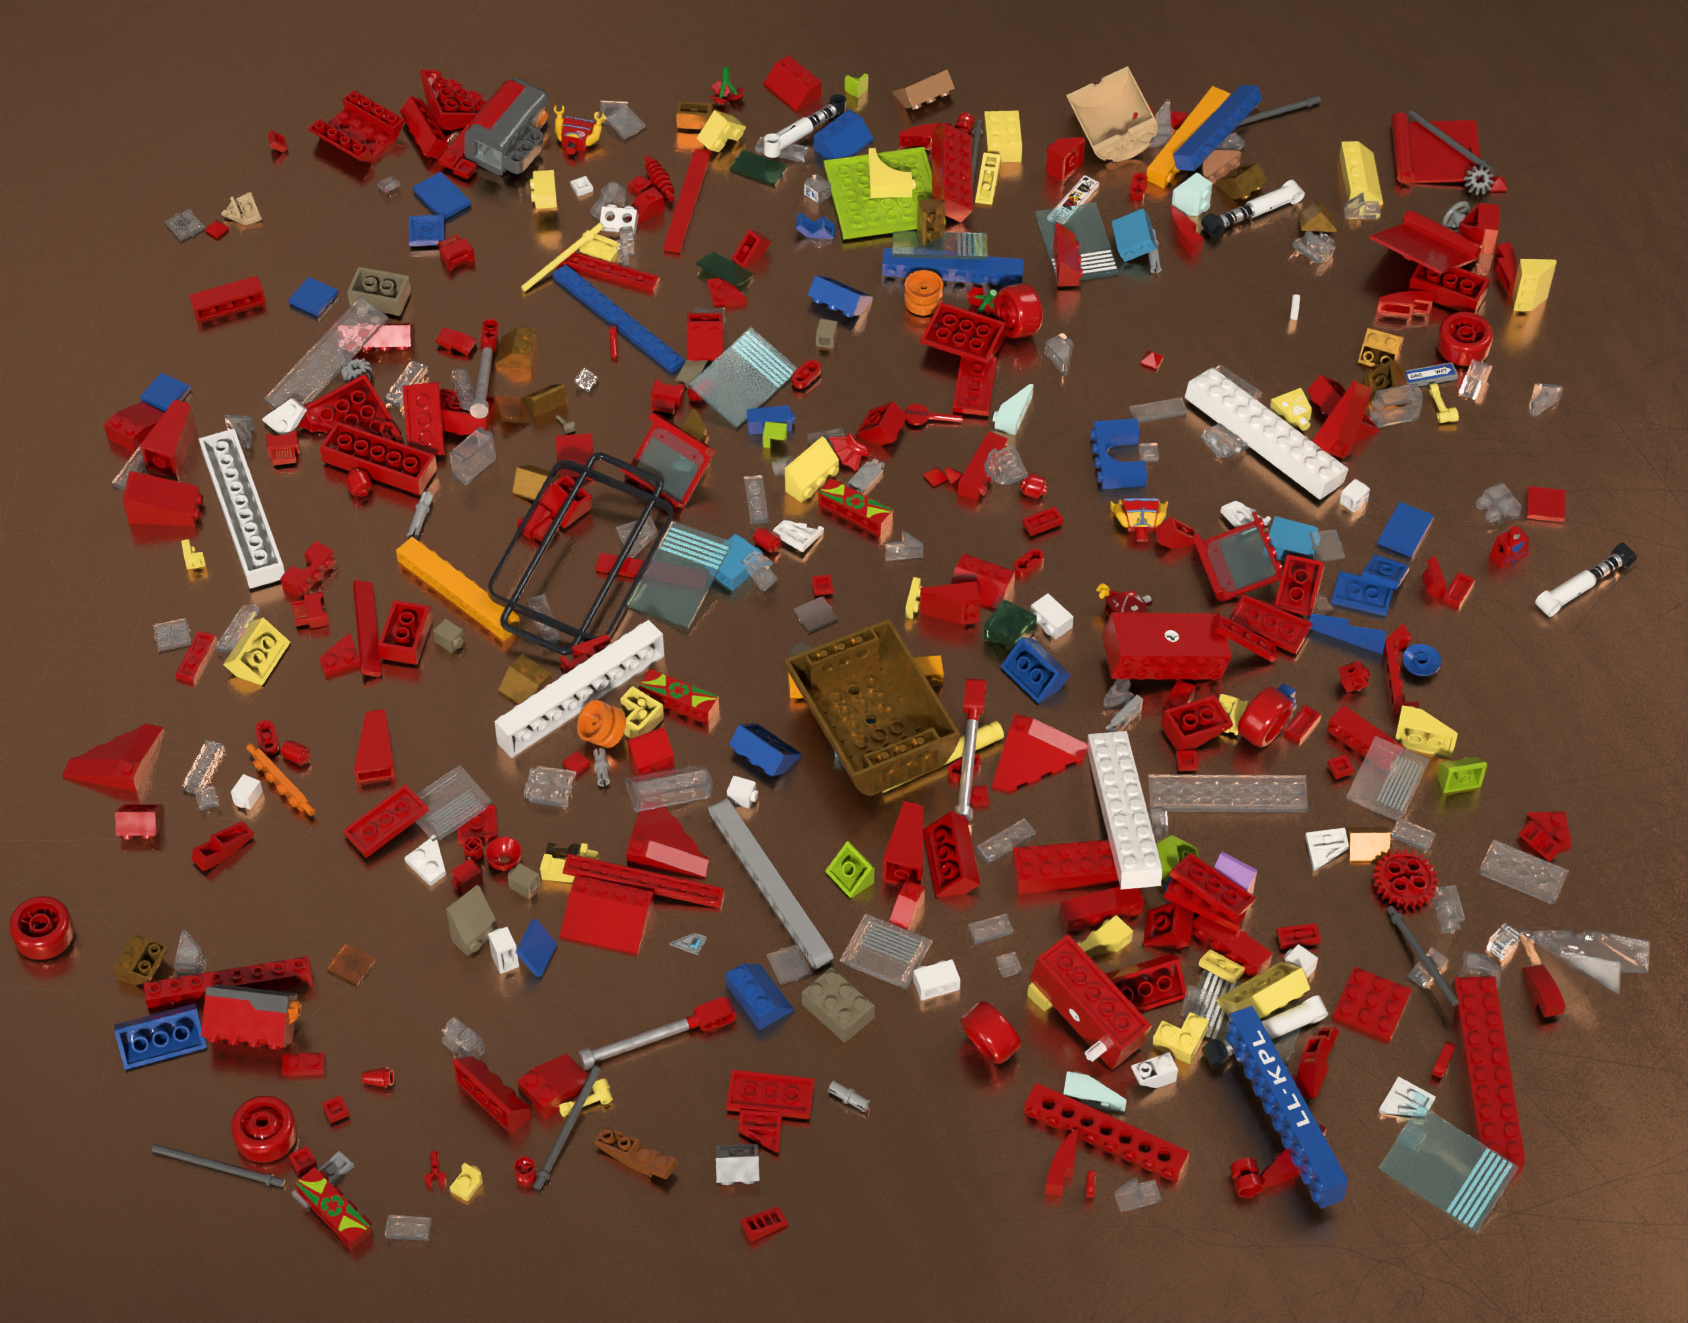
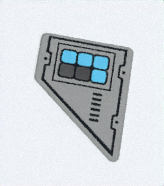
M693 933L671 942L670 945L698 955L707 937Z

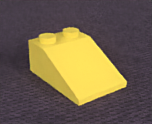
M1402 705L1395 740L1409 750L1452 758L1458 733L1424 710Z

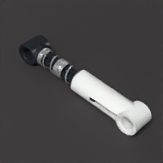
M840 94L832 95L830 102L822 110L814 112L811 116L802 117L776 134H767L764 137V155L771 158L778 157L781 150L811 133L813 126L821 125L829 117L838 118L846 112V97Z
M1289 180L1281 188L1248 201L1244 207L1233 209L1230 212H1226L1225 215L1216 216L1214 213L1206 215L1201 221V226L1212 238L1221 235L1230 223L1240 222L1245 217L1248 218L1249 215L1254 218L1287 203L1297 204L1303 199L1305 192L1294 180Z
M1622 542L1613 549L1607 560H1602L1590 568L1589 571H1581L1550 592L1548 590L1544 591L1538 596L1535 604L1547 616L1551 617L1563 605L1593 587L1598 578L1602 579L1611 570L1614 571L1615 568L1630 567L1637 560L1638 555Z
M1316 995L1294 1008L1262 1021V1024L1272 1040L1308 1023H1316L1327 1017L1329 1013L1320 996ZM1219 1039L1213 1040L1201 1048L1211 1068L1226 1062L1229 1056L1232 1055V1052L1234 1053L1235 1051L1233 1046L1228 1044L1227 1040L1220 1041Z

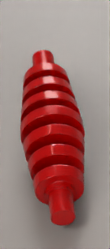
M647 155L645 157V168L652 185L664 198H667L670 202L675 199L673 195L674 188L668 173L656 159H652L650 155Z

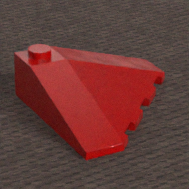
M421 69L420 75L427 106L441 130H454L466 127L487 102L482 99L483 95L471 90L468 92L463 89V84L452 78L449 81L441 77L442 73L438 70Z
M365 374L304 406L307 409L305 416L312 425H322L332 429L336 422H340L381 436V424L392 422L400 435L402 434ZM386 428L385 432H388L389 436H392L391 430Z
M1014 714L992 788L1012 793L1017 791V786L1026 782L1027 785L1042 780V775L1049 772L1054 775L1066 770V765L1075 762L1078 765L1084 761L1088 744L1034 718Z
M143 724L129 733L126 732L113 738L112 741L103 745L100 744L78 757L75 756L69 759L62 776L64 778L137 792L162 736L164 727Z
M644 799L626 852L627 867L705 879L709 859L702 855L698 845L690 835L687 836L684 832L683 826L675 816L672 817L668 812L664 802Z

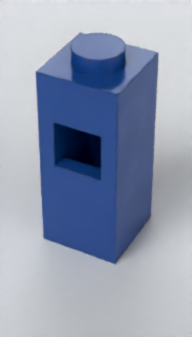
M790 405L746 409L748 435L763 433L765 422L787 424V431H792L795 415L794 412L791 413Z

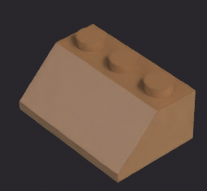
M947 69L929 74L893 90L892 93L905 108L912 107V110L921 107V103L925 101L930 103L935 101V97L939 95L941 97L949 95L950 90L955 89Z

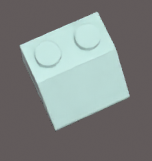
M1195 173L1173 190L1172 205L1186 216H1198L1202 212H1206L1210 207L1212 182L1199 173Z

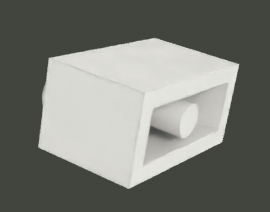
M1046 594L1031 605L1030 617L1033 622L1038 623L1055 640L1072 629L1073 616L1049 594Z
M508 927L499 928L489 933L491 955L499 973L502 974L518 968V955L515 953L517 948Z
M952 959L948 961L942 960L930 966H921L913 971V982L921 1001L960 990V977Z

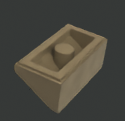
M686 359L675 381L684 384L687 388L691 387L696 383L708 360L692 361Z

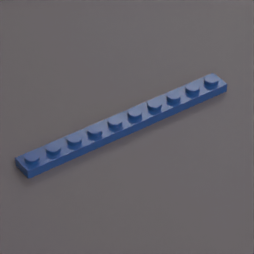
M565 264L553 273V278L612 326H616L618 331L669 372L673 373L684 365L685 359L569 266Z

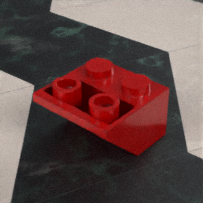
M568 474L555 481L540 502L543 507L552 513L553 520H555L576 482ZM580 488L560 526L563 529L591 509L592 496L584 488Z

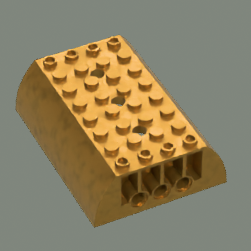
M890 619L784 659L788 673L854 785L861 793L872 796L937 770L948 761L955 751L960 739V732ZM851 690H855L859 693L857 695H851L849 692ZM873 719L876 720V722L873 724H869L866 722V720Z

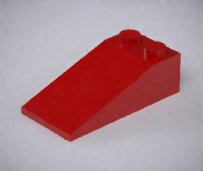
M1353 381L1312 442L1326 453L1344 459L1351 452V448L1355 443L1372 388Z

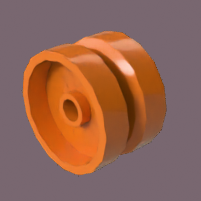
M928 270L915 271L906 278L904 284V303L906 308L916 315L925 316L935 313L939 303L943 302L942 278Z
M599 700L590 701L584 706L578 718V735L582 740L605 748L613 747L623 736L626 728V716L621 708Z

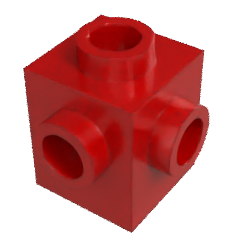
M1361 661L1351 662L1338 668L1341 684L1347 693L1369 686L1368 678L1371 677L1368 667H1364Z

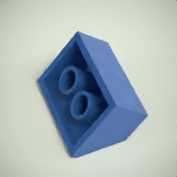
M849 109L814 135V150L828 160L852 157L874 141V138L862 117Z
M815 275L808 292V296L813 298L812 301L819 304L824 302L828 304V308L835 311L840 309L843 311L842 314L851 318L853 315L860 316L873 298V296L828 276Z
M1021 637L1000 666L1037 703L1043 702L1059 691L1071 676L1034 638Z
M758 723L738 725L729 743L734 748V752L749 758L750 763L762 767L764 772L770 776L782 775L802 754Z
M743 963L725 973L727 988L759 1030L794 1011V1008L761 964Z

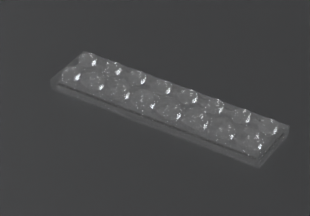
M360 296L264 398L265 402L275 409L290 399H295L303 406L311 403L388 321V317Z
M1148 774L1150 812L1308 813L1309 809L1306 775Z

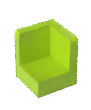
M864 73L859 79L856 77L852 78L849 75L845 77V92L859 98L868 89V74Z
M765 422L763 447L770 448L772 439L784 440L787 438V424Z

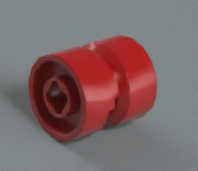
M1243 1158L1230 1165V1172L1235 1181L1234 1185L1239 1197H1253L1264 1190L1262 1178L1258 1175L1259 1168L1255 1159Z

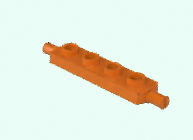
M250 743L246 749L253 755V764L257 770H262L266 779L276 785L281 795L285 794L288 797L292 807H297L301 812L305 810L309 816L314 815L316 810L309 804L306 797L259 748L257 749L253 743Z

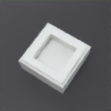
M586 176L570 181V185L577 197L593 191V186Z
M1300 295L1292 297L1291 320H1297Z

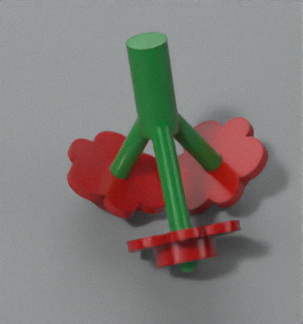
M723 67V82L716 81L711 86L715 94L719 95V98L710 96V99H713L714 103L718 106H724V104H729V102L722 99V97H727L731 90L732 93L728 100L736 101L743 96L745 89L740 87L735 90L729 81V67Z
M972 287L971 291L967 292L968 303L975 307L980 306V308L971 306L968 311L984 315L983 310L988 316H996V298H994L997 294L996 291L990 290L987 296H983L984 291L982 288Z

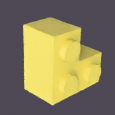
M714 110L697 139L709 150L720 152L725 146L727 139L738 141L742 137L746 126L734 116Z
M554 170L533 171L534 179H530L531 189H534V191H531L532 202L536 204V209L557 207Z
M633 686L620 698L621 709L628 716L626 718L624 734L631 739L651 732L664 719L663 705Z
M1190 1012L1181 1029L1162 1021L1153 1037V1048L1164 1053L1170 1052L1171 1056L1191 1064L1208 1031L1209 1020Z

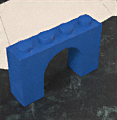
M1137 419L1094 421L1093 429H1090V438L1094 440L1092 449L1093 454L1097 456L1095 457V467L1099 468L1097 480L1101 482L1102 489L1146 487L1147 470L1145 461L1121 462L1113 459L1107 453L1110 448L1115 446L1139 444L1140 431Z

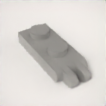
M876 458L871 462L867 461L845 486L855 489L864 495L882 475L885 463H878L879 460Z
M1136 695L1132 700L1129 699L1125 703L1124 708L1113 715L1111 723L1106 727L1105 733L1121 731L1142 710L1143 698Z

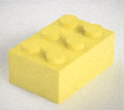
M985 111L984 133L986 153L1001 155L1002 162H1021L1022 140L1019 111Z

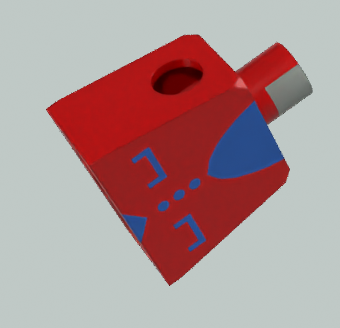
M1512 526L1509 531L1496 538L1489 558L1499 569H1502L1529 555L1530 539L1520 527Z

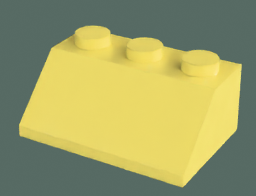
M1520 259L1512 292L1513 311H1532L1548 298L1556 260Z
M823 436L785 467V492L801 503L810 498L818 488H822L839 471V459Z
M264 618L257 619L249 624L223 665L235 676L258 685H263L290 644V641Z

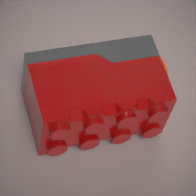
M220 984L206 987L201 1037H206L209 1042H219L226 1039L228 1044L234 1045L248 1042L250 1047H260V1045L268 1044L269 1049L280 1050L281 1048H286V1045L293 1042L294 1022L301 1014L302 1006L300 1001H297L298 994Z

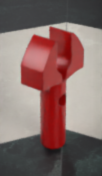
M609 326L611 358L616 359L618 357L616 326Z
M437 1151L430 1152L431 1172L424 1174L425 1184L433 1190L432 1181L437 1177L440 1189H442L447 1182L446 1172L439 1171V1154Z
M1089 1170L1085 1177L1086 1197H1095V1170Z

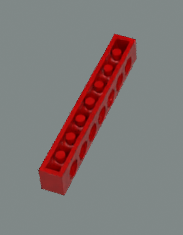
M309 956L146 982L144 983V994L148 1011L152 1013L194 1003L196 1005L204 1004L206 987L216 984L272 991H286L314 985Z
M1035 1083L1025 1101L1024 1112L1031 1118L1045 1121L1049 1126L1058 1127L1067 1134H1070L1073 1130H1078L1077 1136L1084 1139L1087 1143L1098 1145L1109 1153L1118 1154L1129 1162L1140 1164L1146 1170L1160 1173L1166 1179H1173L1178 1182L1188 1162L1190 1151L1039 1083ZM1050 1106L1052 1107V1109H1046L1044 1107ZM1063 1115H1070L1071 1117L1066 1118ZM1088 1123L1090 1124V1126H1084L1082 1124ZM1101 1132H1108L1109 1135H1104ZM1125 1140V1141H1128L1129 1143L1124 1144V1143H1122L1121 1141ZM1146 1149L1148 1152H1141L1140 1150ZM1159 1158H1166L1167 1161H1161Z

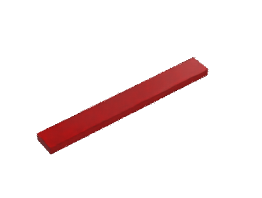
M694 149L663 251L681 253L711 158L710 150Z
M568 853L563 869V874L579 875L652 891L656 895L720 908L725 889Z

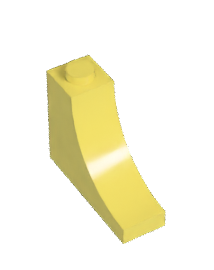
M869 148L871 198L912 197V190L916 188L915 179H912V172H902L888 167L879 159L876 148Z

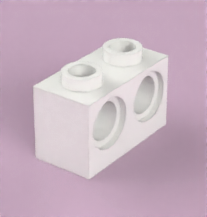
M616 205L602 206L600 224L603 226L602 231L636 234L639 215L637 210L629 206L624 208H617ZM609 215H615V218L612 221H607V217ZM628 216L632 217L631 222H629V223H625V222H624V219H625L626 217H628Z

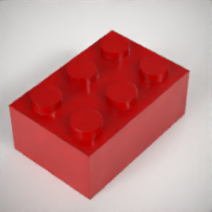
M393 600L378 643L380 659L418 664L433 620L431 606Z

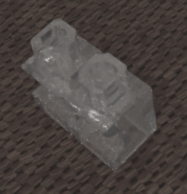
M1504 482L1484 490L1483 496L1476 500V506L1479 510L1485 508L1489 510L1485 513L1486 520L1489 523L1497 521L1501 525L1506 519L1511 518L1515 520L1520 516L1522 506Z
M1456 885L1436 887L1433 904L1441 932L1448 934L1454 933L1455 930H1461L1459 922H1464L1465 916Z
M452 1017L441 1030V1033L445 1035L442 1038V1043L461 1058L474 1056L478 1059L485 1052L482 1037L455 1017Z

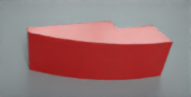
M1172 205L1169 214L1172 231L1181 246L1193 256L1202 250L1203 237L1196 232L1197 224Z
M1511 242L1497 245L1494 256L1497 260L1495 272L1507 294L1512 295L1517 275V260Z
M1405 291L1380 297L1377 312L1412 317L1413 312L1430 314L1434 292Z
M243 821L210 835L208 842L193 848L191 860L204 872L239 850L254 836V832Z
M1543 964L1523 967L1522 970L1535 1004H1539L1543 1017L1563 1014L1566 1008L1565 1001Z
M1073 1130L1058 1148L1048 1172L1045 1194L1062 1196L1064 1177L1073 1178L1078 1130Z

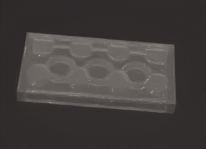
M1493 840L1478 874L1554 905L1569 870Z

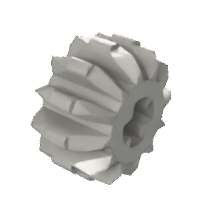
M1474 166L1472 171H1467L1468 176H1465L1464 180L1468 181L1465 187H1471L1468 192L1471 193L1475 190V195H1478L1479 191L1484 195L1486 193L1485 189L1491 190L1489 185H1492L1494 181L1490 180L1493 174H1487L1489 172L1488 168L1483 171V166H1480L1479 169ZM1480 177L1482 180L1478 184L1476 183V180Z
M358 357L355 360L349 359V362H344L341 370L345 383H349L364 374L370 381L373 375L370 363L366 362L364 358L359 360Z

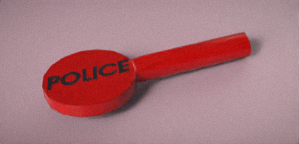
M921 404L909 405L904 412L907 415L906 421L912 425L925 424L928 419L962 423V415L932 413Z

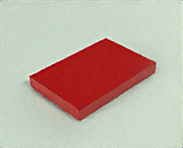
M592 433L556 436L557 462L571 460L585 466L587 460L593 454ZM562 469L557 472L562 476L568 474L574 481L580 475L569 469Z

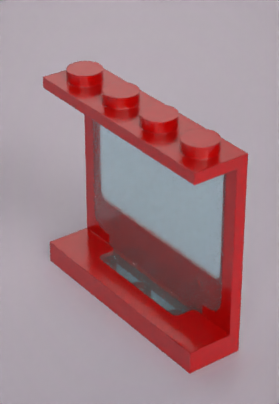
M651 413L648 419L654 423L632 460L631 465L660 477L664 488L659 498L666 499L675 509L677 507L684 508L716 450L661 415ZM622 468L620 469V471L625 473V478L633 482L636 480L639 482V487L647 491L650 489L654 492L656 484L653 481Z
M1252 512L1253 522L1202 541L1199 533L1192 536L1218 603L1282 579L1280 573L1283 571L1280 560L1276 561L1274 558L1277 556L1274 546H1269V542H1271L1268 532L1263 531V528H1265L1262 517L1258 518L1256 512Z

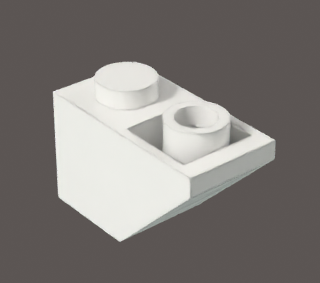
M1170 1052L1131 1065L1139 1085L1159 1088L1176 1082L1178 1068Z

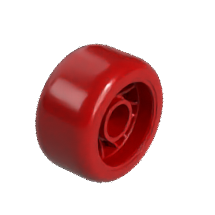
M1026 283L1008 285L999 290L995 300V314L997 320L1006 322V336L1017 339L1036 334L1043 320L1042 304L1036 290Z
M1457 312L1449 315L1441 323L1437 347L1442 357L1448 362L1459 366H1473L1479 364L1488 356L1493 341V330L1488 321L1480 315L1471 312Z
M1274 687L1263 689L1243 712L1237 726L1239 734L1256 747L1267 746L1276 738L1288 722L1294 709L1292 700Z
M37 896L22 902L14 910L9 921V931L15 947L22 955L34 960H47L58 956L68 948L73 939L74 925L69 910L61 901L49 896Z
M987 1001L977 1002L960 1019L961 1027L968 1038L995 1064L1004 1063L1021 1047V1039L1014 1027L997 1008Z
M257 1096L247 1100L236 1110L231 1122V1133L235 1146L241 1155L254 1162L268 1163L282 1158L291 1150L297 1138V1125L291 1108L283 1100L273 1096Z

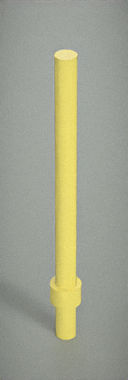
M598 223L590 231L584 232L579 240L524 283L521 289L524 292L530 289L582 245L593 240L594 236L603 229V226Z

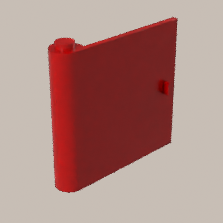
M1396 113L1391 117L1397 179L1399 182H1468L1464 180V177L1468 176L1467 171H1472L1474 166L1479 169L1478 165L1418 122H1408V116L1405 113ZM1476 120L1428 121L1467 150L1470 149V152L1481 159Z
M1414 210L1405 212L1402 224L1377 232L1369 237V239L1403 255L1405 259L1413 260L1439 274L1476 261L1484 249L1482 244Z

